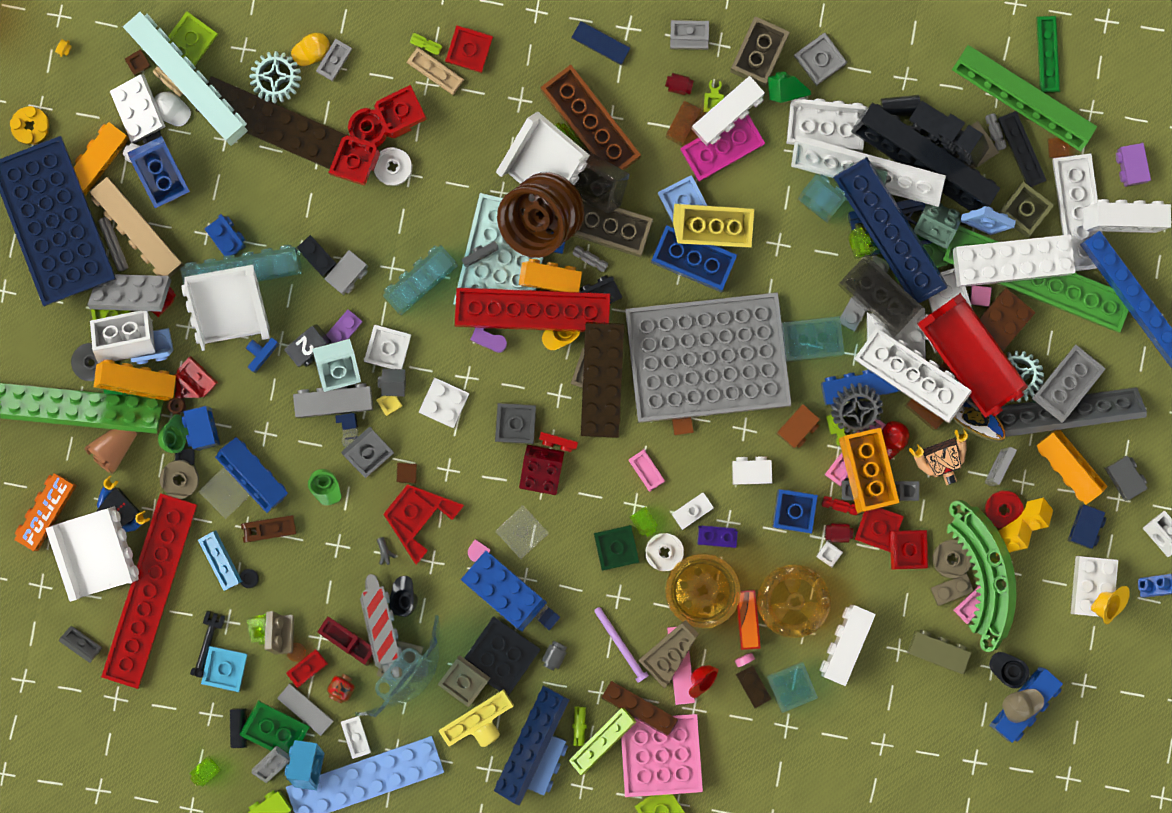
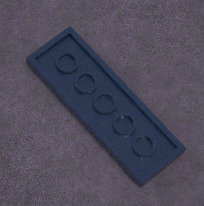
M546 686L542 687L521 730L520 736L513 747L512 753L504 766L503 772L496 783L495 792L520 806L570 699Z

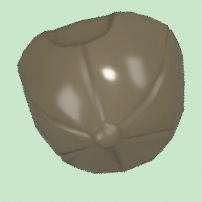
M1036 689L1014 692L1004 699L1002 708L1009 721L1020 723L1026 721L1042 709L1044 698Z

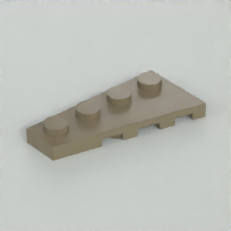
M684 620L638 661L665 689L699 633L687 620Z

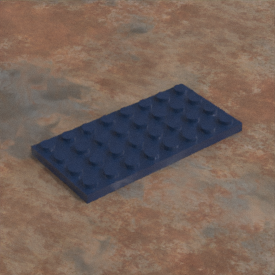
M62 136L1 158L0 194L42 305L44 307L115 280L114 271Z

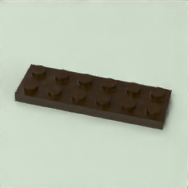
M586 322L581 436L619 438L624 324Z

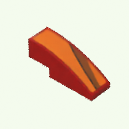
M755 590L736 591L740 649H760Z

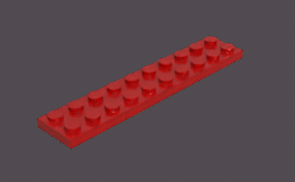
M160 493L137 564L139 580L130 585L101 678L139 689L193 522L197 504Z

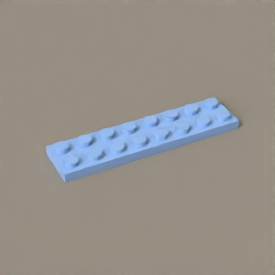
M429 736L320 774L317 791L296 788L292 784L286 786V790L294 813H330L442 774L444 769L433 737Z

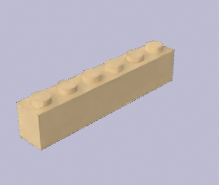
M108 177L90 191L93 195L91 200L98 207L101 205L106 210L103 214L110 221L114 220L118 224L116 229L122 235L126 234L130 238L128 243L135 250L138 248L143 253L141 258L147 264L151 263L155 267L153 272L157 276L171 277L184 266Z

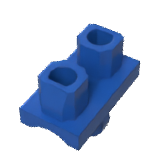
M1172 574L1140 578L1138 580L1140 597L1146 598L1172 594Z

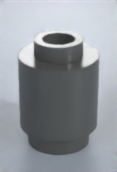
M553 641L542 659L545 662L543 666L553 671L555 668L559 669L567 654L565 652L567 647Z

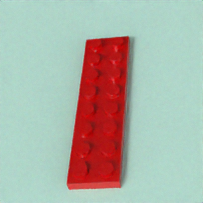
M456 288L455 327L585 332L586 322L609 323L610 294Z

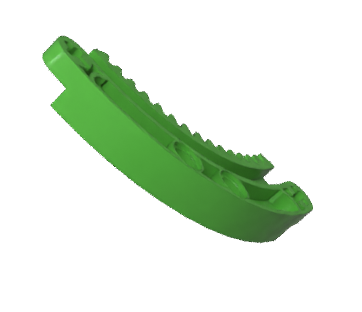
M957 500L952 502L949 507V512L955 519L952 523L948 524L947 533H953V538L959 537L957 543H964L962 549L969 550L966 555L972 556L970 563L976 564L972 569L978 570V573L974 576L980 579L976 584L981 586V588L977 589L976 592L980 593L981 596L976 597L980 601V603L975 605L979 610L974 611L977 617L972 618L974 623L970 624L969 628L971 632L982 635L980 640L981 648L986 652H991L1000 646L1004 638H1007L1013 622L1017 596L1014 567L1006 544L991 520L977 506L972 507L963 500ZM960 505V509L963 512L957 513L958 509L956 508V506ZM996 553L1000 555V561L996 559ZM1002 580L1006 582V588L1003 587ZM993 636H999V637H994V638L992 639V641H991L992 646L989 647V646H988L989 642H988L987 640L991 639Z

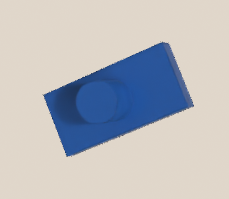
M271 337L267 344L262 347L252 340L246 349L256 357L247 368L256 373L279 343Z

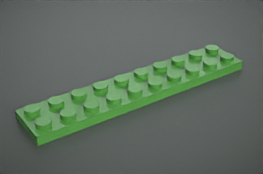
M959 226L949 247L945 251L942 261L954 266L952 249L955 247L996 243L998 241ZM1077 273L1067 276L997 283L1117 333L1121 332L1129 311L1111 287Z
M0 383V418L157 434L164 406L163 400L147 397L107 395L97 392Z

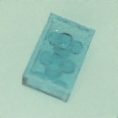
M816 174L801 192L798 200L828 223L847 198L844 196L845 192L837 186L834 188L829 184L830 180L822 174L820 176Z
M840 316L782 323L786 362L844 355Z

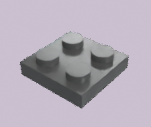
M498 403L495 442L534 444L536 406Z
M371 427L366 429L341 452L365 478L394 454L392 449Z

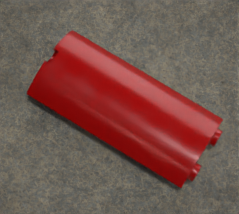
M961 293L917 323L958 381L972 391L969 396L985 418L991 414L993 417L1003 411L1001 407L1012 399L1017 401L1025 395L1023 391L1028 388L1027 384Z

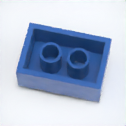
M162 136L128 152L129 159L155 208L190 192Z

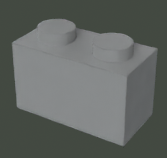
M348 250L325 277V280L344 296L345 293L349 294L354 289V283L358 278L361 280L368 271L366 269L368 266Z

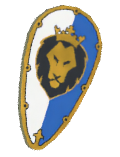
M966 401L953 417L957 424L974 435L994 442H1003L1005 440V430L997 416L993 417L991 414L985 418L980 410L977 411Z

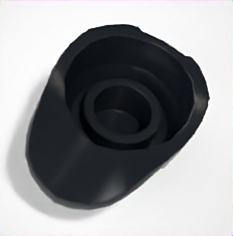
M400 576L394 581L389 598V608L395 616L407 617L414 612L417 606L418 598L414 593L413 581L409 576Z
M997 652L990 659L989 667L1004 685L1010 688L1022 687L1030 675L1028 666L1022 660L1012 655Z

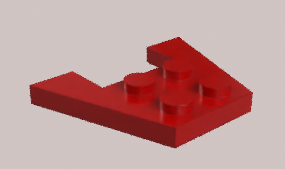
M407 484L383 515L417 565L428 552V549L416 541L414 537L437 509L453 520L465 505Z

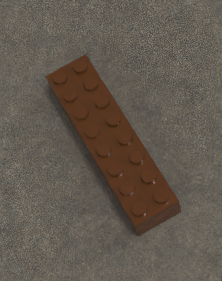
M1005 288L979 319L1001 350L1004 351L1036 312ZM943 360L939 364L940 367L938 369H940L943 372L947 370L950 373H952L950 368ZM912 398L905 404L907 409L933 431L944 421Z

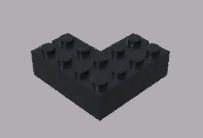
M924 101L920 102L909 119L912 127L922 136L925 134L937 146L941 144L952 156L958 155L969 167L971 165L977 167L989 149L983 133L970 125L967 126L965 131H962L961 129L965 125L964 121L951 113L947 117Z

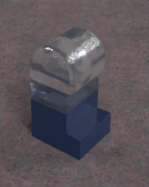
M356 413L335 416L336 423H342V445L345 448L359 437Z
M545 604L535 618L550 631L560 616Z

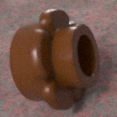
M173 397L167 405L168 411L172 412L173 415H180L186 410L185 400Z

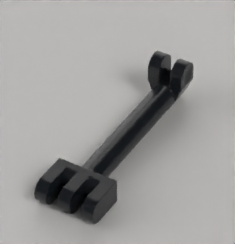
M206 611L203 624L208 625V629L196 668L192 667L190 675L202 678L204 673L203 668L215 629H222L226 617L221 615L220 621L217 622L218 614L214 613L212 620H210V611Z

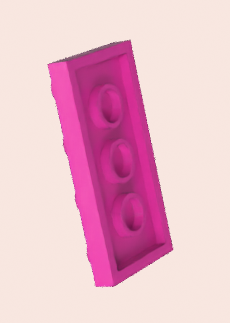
M749 114L742 120L738 118L734 122L735 126L729 132H722L719 135L721 138L714 145L710 143L706 146L700 138H697L680 148L698 182L765 145Z

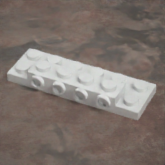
M876 328L854 360L950 423L972 391L954 379L955 376L949 371L943 372L938 369L940 366L934 361H926L923 359L924 356L914 349L913 352L907 348L908 345L902 340L896 341Z

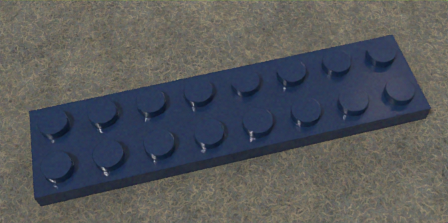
M868 157L834 175L833 178L914 306L945 290L948 287L947 283Z

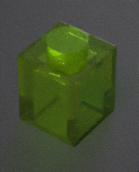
M643 507L629 517L641 536L646 534L649 537L657 531L655 527L658 524L646 507Z
M208 756L189 774L192 776L190 779L196 786L204 787L222 770Z

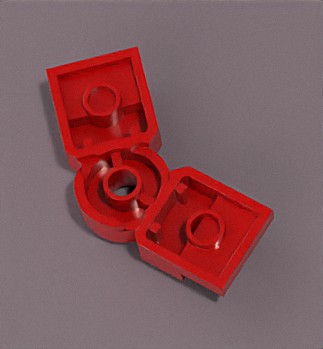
M411 85L376 101L374 110L363 108L351 116L348 122L350 136H345L341 139L328 172L330 175L365 186L371 170L374 171L380 156L378 146L386 140L387 136L395 139L411 131L410 127L427 120ZM367 126H372L369 131H364Z

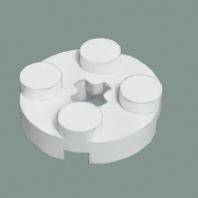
M389 147L380 151L374 173L378 180L385 185L398 186L410 177L412 163L406 152ZM390 162L398 164L396 171L388 170Z
M660 533L653 536L645 549L648 563L659 571L675 569L680 565L684 556L681 541L676 536L668 533ZM661 547L669 548L670 551L667 558L659 555Z

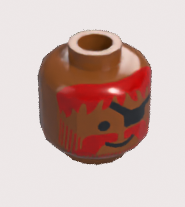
M342 674V676L335 675L327 688L328 697L341 704L343 701H349L356 688L351 682L353 678L346 674Z

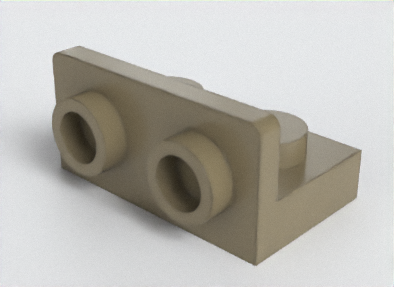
M274 611L266 612L265 650L275 655L292 653L294 616H282Z

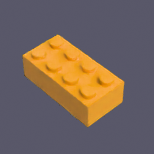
M881 428L839 438L857 513L898 504L899 499Z

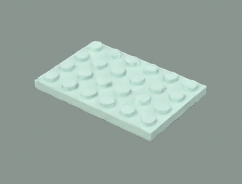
M479 194L465 257L472 254V249L482 245L484 247L494 241L499 249L468 267H465L463 264L457 288L536 290V288L519 285L522 262L529 261V259L540 260V264H542L543 257L531 258L524 256L506 243L500 233L497 222V211L503 198ZM456 295L453 305H456Z

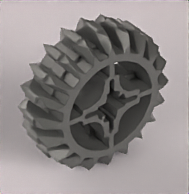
M851 383L850 389L843 386V393L837 391L839 398L833 397L834 404H831V409L833 410L831 415L834 417V423L838 424L840 429L844 428L847 433L851 430L852 434H855L857 430L863 432L865 428L871 430L870 425H877L875 420L881 419L879 414L883 413L881 408L883 403L879 400V394H875L874 388L869 390L868 385L862 388L861 383L854 387ZM858 397H865L870 401H860L858 400ZM856 403H857L858 408H859V409L857 410L858 415H857V413H856V411H855ZM844 416L855 417L856 421L848 420Z

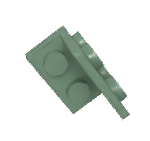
M942 203L939 204V207L926 204L913 231L915 234L947 249L959 227L962 215L955 209L943 206Z

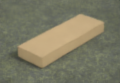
M419 47L415 49L407 61V64L453 96L464 82L463 78Z

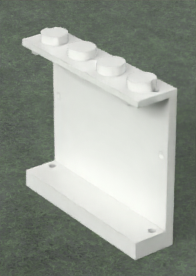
M115 506L45 528L70 602L83 596L139 580V571L133 563V553L131 548L128 547L127 535L125 530L122 529L121 517L119 512L116 511Z

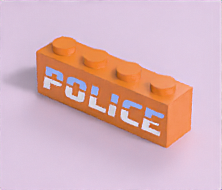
M56 473L48 476L44 483L46 485L45 489L37 494L34 500L36 504L33 509L30 508L24 517L26 521L23 526L19 525L15 531L16 537L14 540L32 551L40 549L47 537L45 528L55 524L77 487L76 484Z

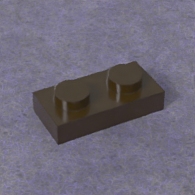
M753 665L736 674L754 708L771 700Z

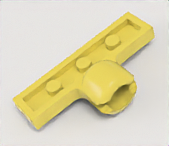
M503 689L438 731L448 746L472 734L481 747H486L500 736L498 729L493 723V719L512 708L514 704Z

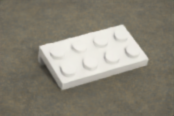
M805 97L791 100L786 144L794 145L798 135L862 152L864 140L853 134L851 130L868 107L863 106L861 103H853L851 105L844 104L843 101L806 100Z

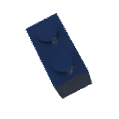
M1084 504L1080 505L1067 541L1093 549V546H1097L1099 542V529L1105 525L1106 517L1104 515L1106 512Z

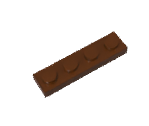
M613 681L610 682L601 697L618 709L625 708L632 717L669 737L678 722L677 718Z

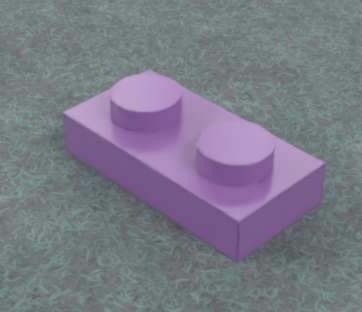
M347 309L326 334L331 340L330 344L349 339L363 321Z

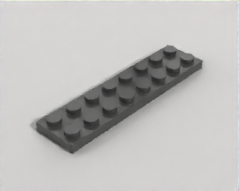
M1135 387L1085 394L1063 423L1037 402L1005 405L1001 407L1003 411L996 415L1003 425L1005 437L1146 418L1147 411L1138 388Z

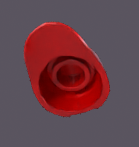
M898 421L888 422L883 427L882 434L888 458L891 460L907 446L910 433L908 428Z
M703 665L694 670L691 674L693 686L689 689V695L692 698H697L706 692L715 682L719 669L711 665Z

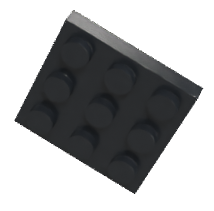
M493 616L464 659L490 677V680L487 682L499 692L504 689L509 696L541 649Z

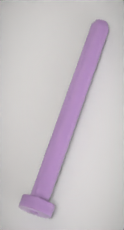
M600 607L596 608L595 614L636 674V681L639 683L649 676L648 673L642 671Z

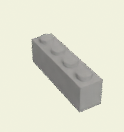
M366 383L355 384V388L344 386L326 392L323 391V388H317V392L310 393L309 389L298 390V394H293L296 418L374 410L372 390Z

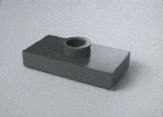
M494 241L484 247L480 245L472 249V254L461 259L464 266L468 267L498 251V245Z
M72 626L59 639V642L89 663L92 662L102 649L101 646Z

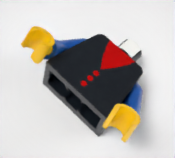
M109 476L103 482L104 486L97 502V511L115 506L116 511L120 514V523L125 532L135 531L142 524L150 521V518L144 519L143 517L146 511L140 512L119 488L115 487L118 481L116 480L114 483H111L110 478L112 476Z

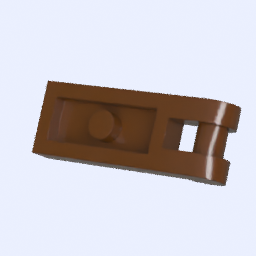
M294 515L241 524V530H244L243 543L297 534ZM256 527L257 535H252L251 528Z

